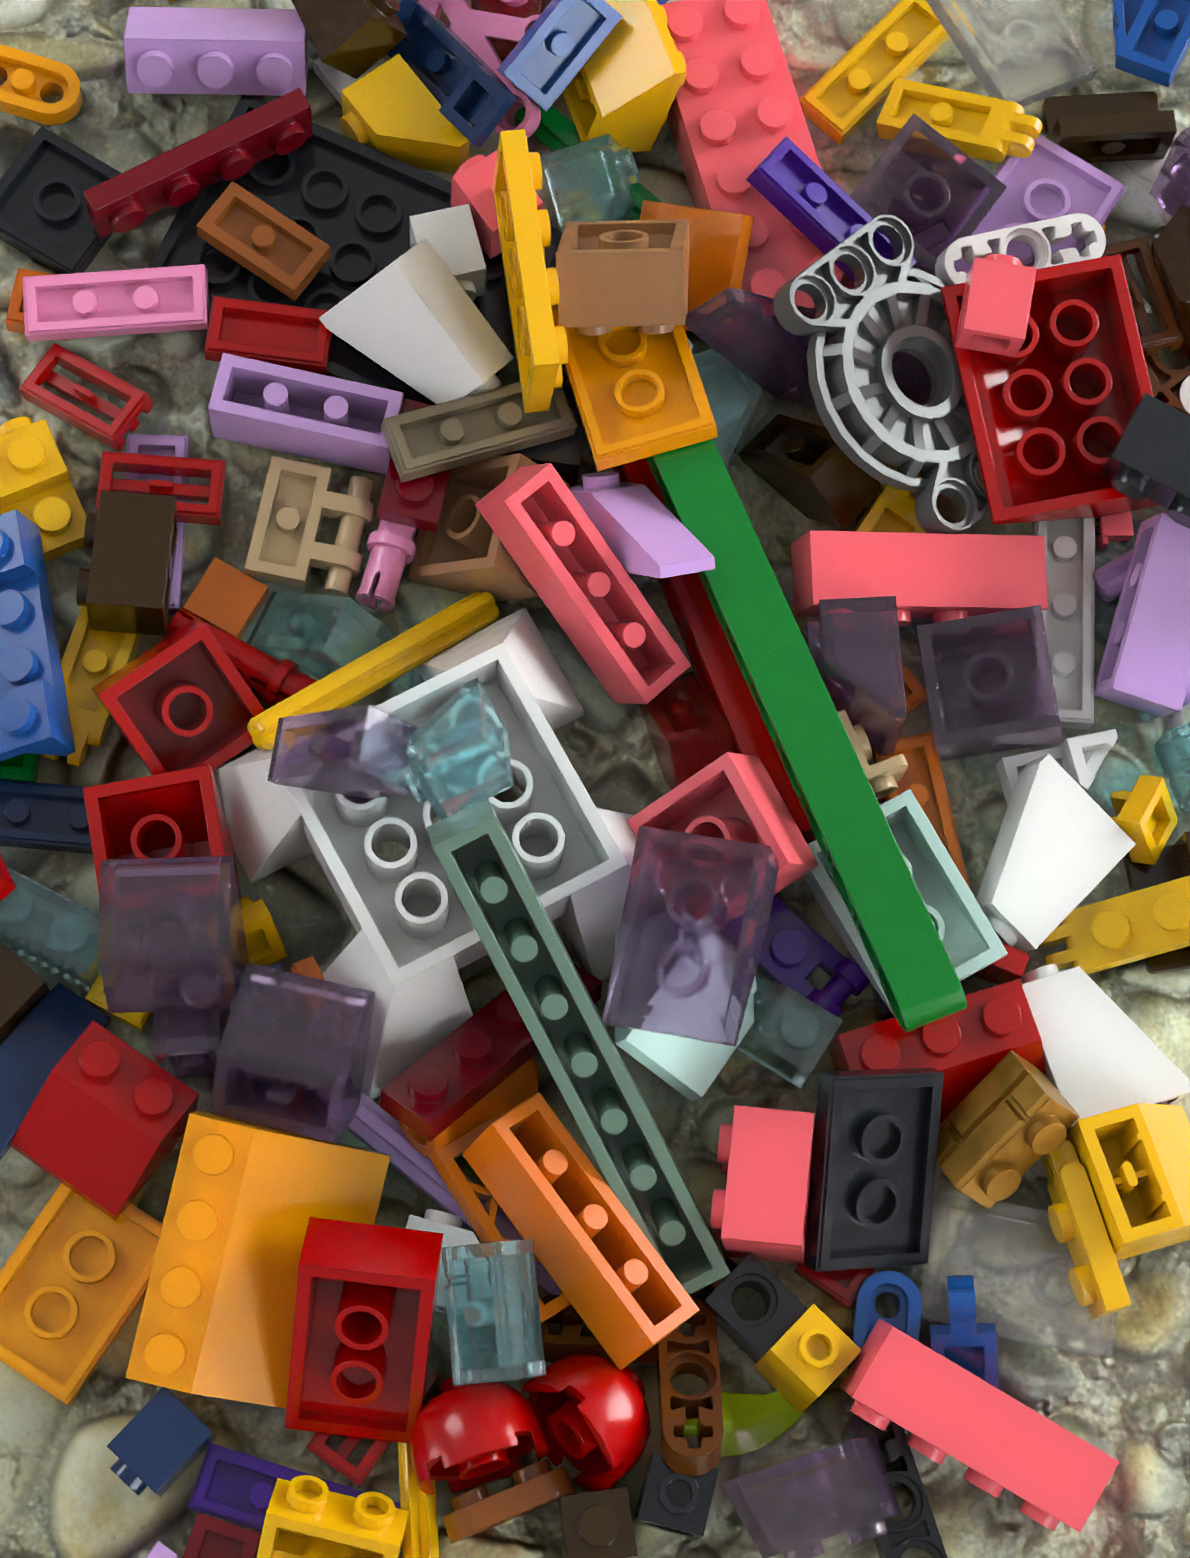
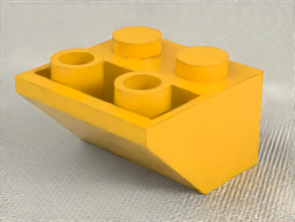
M605 0L623 17L562 93L586 155L651 151L661 127L667 121L669 109L679 87L685 82V59L683 54L675 47L667 27L666 11L661 4H658L657 0Z
M1136 1103L1077 1120L1065 1139L1073 1144L1080 1164L1086 1169L1116 1260L1119 1261L1190 1240V1125L1183 1107Z

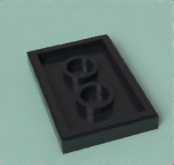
M934 1068L819 1072L804 1266L819 1272L928 1264L944 1072Z

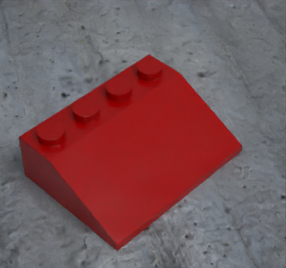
M1121 254L1037 269L1026 338L1016 357L955 347L965 283L941 287L940 293L992 525L1102 517L1160 506V504L1146 497L1144 500H1136L1123 495L1111 485L1112 479L1100 473L1139 401L1145 393L1154 397Z

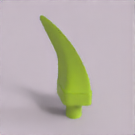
M721 1390L724 1434L720 1458L746 1454L769 1444L789 1430L812 1404L802 1413H799L777 1390L768 1394L728 1393V1391ZM697 1418L686 1419L685 1436H696L697 1439Z

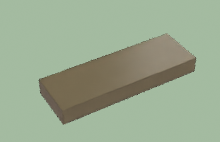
M520 382L384 418L381 430L402 483L574 435L578 426L563 388H554L549 411L524 413Z

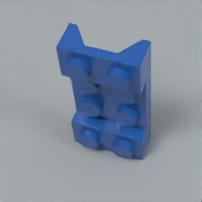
M16 509L0 515V761L23 753L65 756L75 752L40 528Z

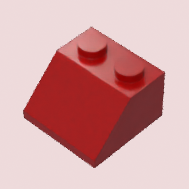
M211 765L83 788L102 915L115 922H123L242 900L231 833Z
M93 1020L52 1069L11 1140L10 1147L116 1221L178 1143L176 1138L185 1134L189 1113L197 1110L199 1093Z

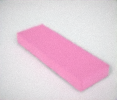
M204 264L23 277L25 336L29 342L208 329L210 319L208 275Z

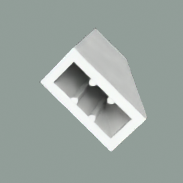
M426 238L319 317V320L326 329L435 404L497 388L501 381L495 374L514 358Z
M1048 753L1029 762L1019 773L976 900L1002 943L1023 952L1034 950L1136 844Z
M1049 964L1023 974L1021 977L1022 987L1042 1039L1046 1076L1079 1114L1080 1117L1077 1120L1136 1103L1173 1105L1179 1103L1190 1094L1189 1079L1079 966L1059 972L1057 964ZM1073 1125L1067 1130V1134L1071 1130Z

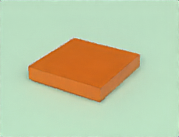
M643 200L640 220L689 219L688 311L685 325H683L684 330L732 338L754 217L739 213Z

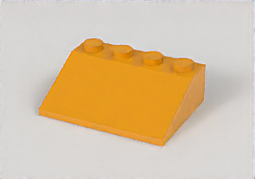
M197 1110L189 1113L125 1378L190 1394L286 1409L298 1264L309 1218L317 1217L375 1225L391 1155L209 1111Z

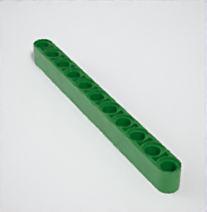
M710 439L647 457L646 461L668 510L714 556L715 569L697 572L698 577L899 1025L907 1033L966 1009L967 1001L958 975L714 440Z

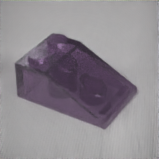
M639 826L602 1019L603 1024L730 1046L737 1045L769 924L780 861L771 846Z

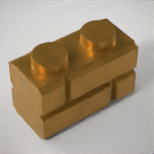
M1010 1051L939 1124L936 1162L957 1189L990 1209L997 1201L1010 1197L1018 1189L1021 1183V1176L1042 1155L1049 1154L1060 1147L1066 1138L1067 1130L1080 1116L1040 1069L1014 1051Z

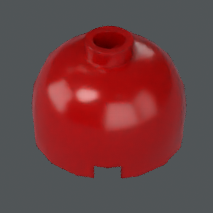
M582 1353L566 1356L553 1362L523 1384L521 1392H529L527 1400L532 1404L549 1447L546 1457L557 1467L562 1463L564 1455L571 1465L581 1472L572 1480L581 1487L592 1491L611 1489L641 1459L651 1433L648 1405L644 1398V1385L630 1368L625 1367L620 1371L615 1363L608 1359Z
M476 1373L460 1374L440 1383L439 1390L441 1394L432 1398L423 1406L415 1418L410 1439L412 1465L419 1489L429 1495H435L431 1480H435V1482L448 1481L451 1493L464 1492L511 1477L512 1473L523 1468L520 1457L532 1450L535 1452L537 1461L544 1458L549 1450L541 1422L532 1404L517 1389L510 1385L490 1380L479 1382Z

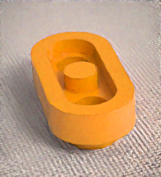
M0 44V77L6 79V82L0 86V111L45 125L64 124L78 114L82 106L83 95L79 78L71 67L52 59ZM58 94L62 96V99L56 103L44 102V99L49 95Z

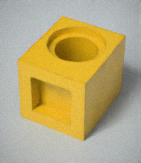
M813 1303L753 1368L799 1413H802L829 1387L862 1350Z

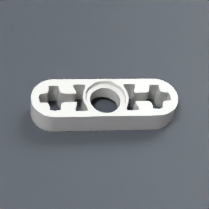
M1073 213L959 238L942 251L935 264V275L946 281L949 285L965 283L966 272H956L954 264L963 257L965 263H973L975 257L985 259V256L990 254L1007 255V246L1010 241L1014 240L1025 242L1030 246L1034 253L1033 267L1037 269L1100 258L1105 250L1106 237L1099 222L1083 213ZM1071 234L1074 239H1084L1086 243V248L1079 253L1076 248H1066L1058 250L1051 256V246L1059 244Z

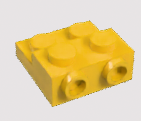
M17 417L0 426V515L16 509L40 528L44 559L47 562L84 547L86 514L72 485L68 470L46 420L42 419L32 423L29 417Z
M300 1475L291 1481L277 1478L266 1511L257 1558H398L409 1511L395 1508L394 1502L388 1496L379 1492H365L356 1498L329 1491L327 1484L315 1476Z

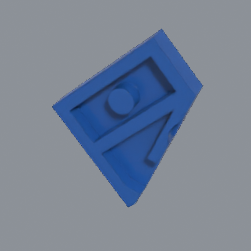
M1111 0L1115 68L1169 87L1190 47V0Z

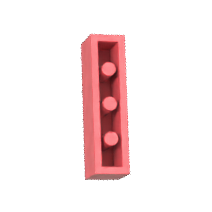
M551 463L520 467L475 504L614 703L648 704L691 666Z
M810 530L791 543L794 617H815V625L845 626L852 624V618L872 617L874 618V626L882 628L908 626L911 624V618L932 619V627L942 629L968 626L970 624L969 619L990 620V628L1017 629L1027 626L1028 618L1048 609L1045 536Z
M879 1318L862 1346V1351L857 1355L839 1386L855 1399L850 1411L883 1431L886 1430L890 1421H893L912 1433L906 1443L907 1445L940 1465L948 1454L969 1466L963 1478L996 1498L999 1497L1003 1488H1006L1024 1499L1019 1509L1020 1512L1054 1532L1061 1521L1080 1532L1117 1468L1119 1461Z

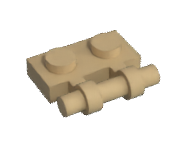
M272 456L244 567L245 574L258 580L306 589L311 567L320 568L328 572L324 593L336 598H346L351 579L358 577L363 557L358 553L363 528L370 526L375 506L370 502L374 482L362 476H352L347 494L329 491L332 481V468ZM323 516L340 521L335 545L317 542Z

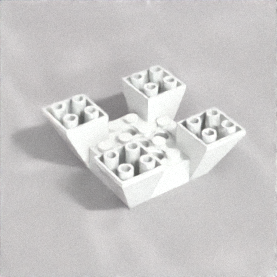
M526 608L482 628L422 663L417 668L425 682L331 729L317 724L274 750H259L252 744L213 771L230 829L234 853L250 883L252 884L314 852L357 932L354 939L322 975L342 1011L328 1026V1030L360 1090L373 1101L381 1098V1090L473 1016L458 970L488 954L431 845L427 827L433 824L432 820L437 815L444 812L456 813L488 797L551 921L558 920L585 971L601 981L615 975L616 934L674 910L627 822L634 815L595 807L553 730L584 715V710ZM422 757L430 760L435 765V768L426 775L413 776L405 772L402 766L409 759ZM510 783L517 786L523 795L513 802H501L495 799L489 791L498 784ZM387 841L400 842L409 850L405 857L395 862H386L379 859L374 854V851L380 844Z

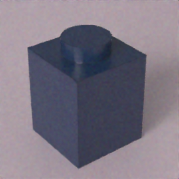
M162 1387L107 1445L119 1458L110 1469L138 1496L149 1487L155 1494L161 1497L208 1447L209 1442L212 1443L217 1437L167 1388Z

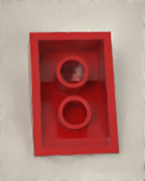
M317 1217L309 1218L298 1264L285 1428L410 1444L415 1418L423 1408L444 1233Z

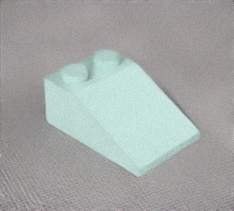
M911 789L881 804L880 807L959 980L961 981L1007 956L1008 952ZM817 840L809 843L808 846L819 866L805 874L803 878L826 918L895 1017Z

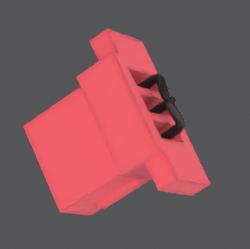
M1131 512L1095 517L1097 550L1103 551L1110 541L1124 542L1131 540L1134 536Z

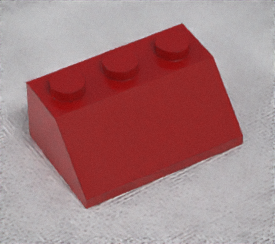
M1020 979L965 995L967 1001L966 1009L905 1033L896 1017L838 1034L829 1048L835 1071L934 1068L944 1072L940 1123L1010 1051H1014L1046 1075L1042 1039Z

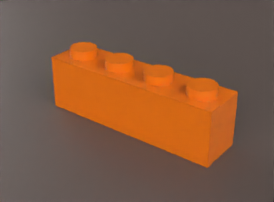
M540 1093L491 1123L462 1154L620 1371L700 1310Z

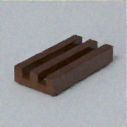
M1144 236L1106 245L1101 257L1121 254L1145 356L1155 355L1160 348L1167 347L1168 351L1180 349L1184 338L1147 237ZM1127 255H1134L1161 332H1153L1143 305L1139 287L1134 280L1126 258Z

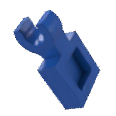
M973 1275L947 1276L949 1324L929 1325L930 1348L999 1389L996 1324L976 1323V1296Z

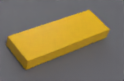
M900 0L799 99L804 116L836 143L841 145L886 101L896 78L907 80L953 35L956 23L928 0Z

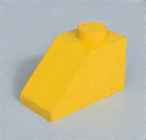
M397 54L341 91L342 117L339 118V122L348 138L419 169L455 174L457 169L469 159L470 141L439 112V109L442 107L400 54Z

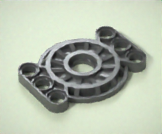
M883 214L857 229L781 286L775 293L773 301L774 314L779 324L786 331L796 336H810L807 350L809 385L817 412L834 442L855 465L874 479L900 490L918 492L915 502V514L921 528L926 533L957 534L975 524L989 512L985 489L977 483L974 475L975 463L978 462L940 293L941 287L949 286V284L943 279L925 271L910 268L914 251L913 236L908 226L901 219L893 215ZM874 232H879L889 239L893 248L892 260L882 257L876 251L872 239ZM835 261L847 264L852 270L855 278L854 289L842 286L834 274ZM796 290L807 293L813 299L816 307L815 319H809L798 311L794 300ZM825 337L829 338L828 345H824ZM894 353H909L917 357L926 367L931 380V393L924 406L912 402L899 389L892 370ZM824 364L826 365L827 383L825 380ZM871 454L878 458L880 461L896 467L897 471L887 468L874 457H872ZM919 472H922L921 478H916ZM939 493L948 496L953 501L957 514L954 523L944 520L939 514L936 504Z

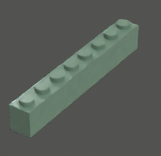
M488 797L428 826L431 845L615 1196L688 1295L731 1274L705 1217Z

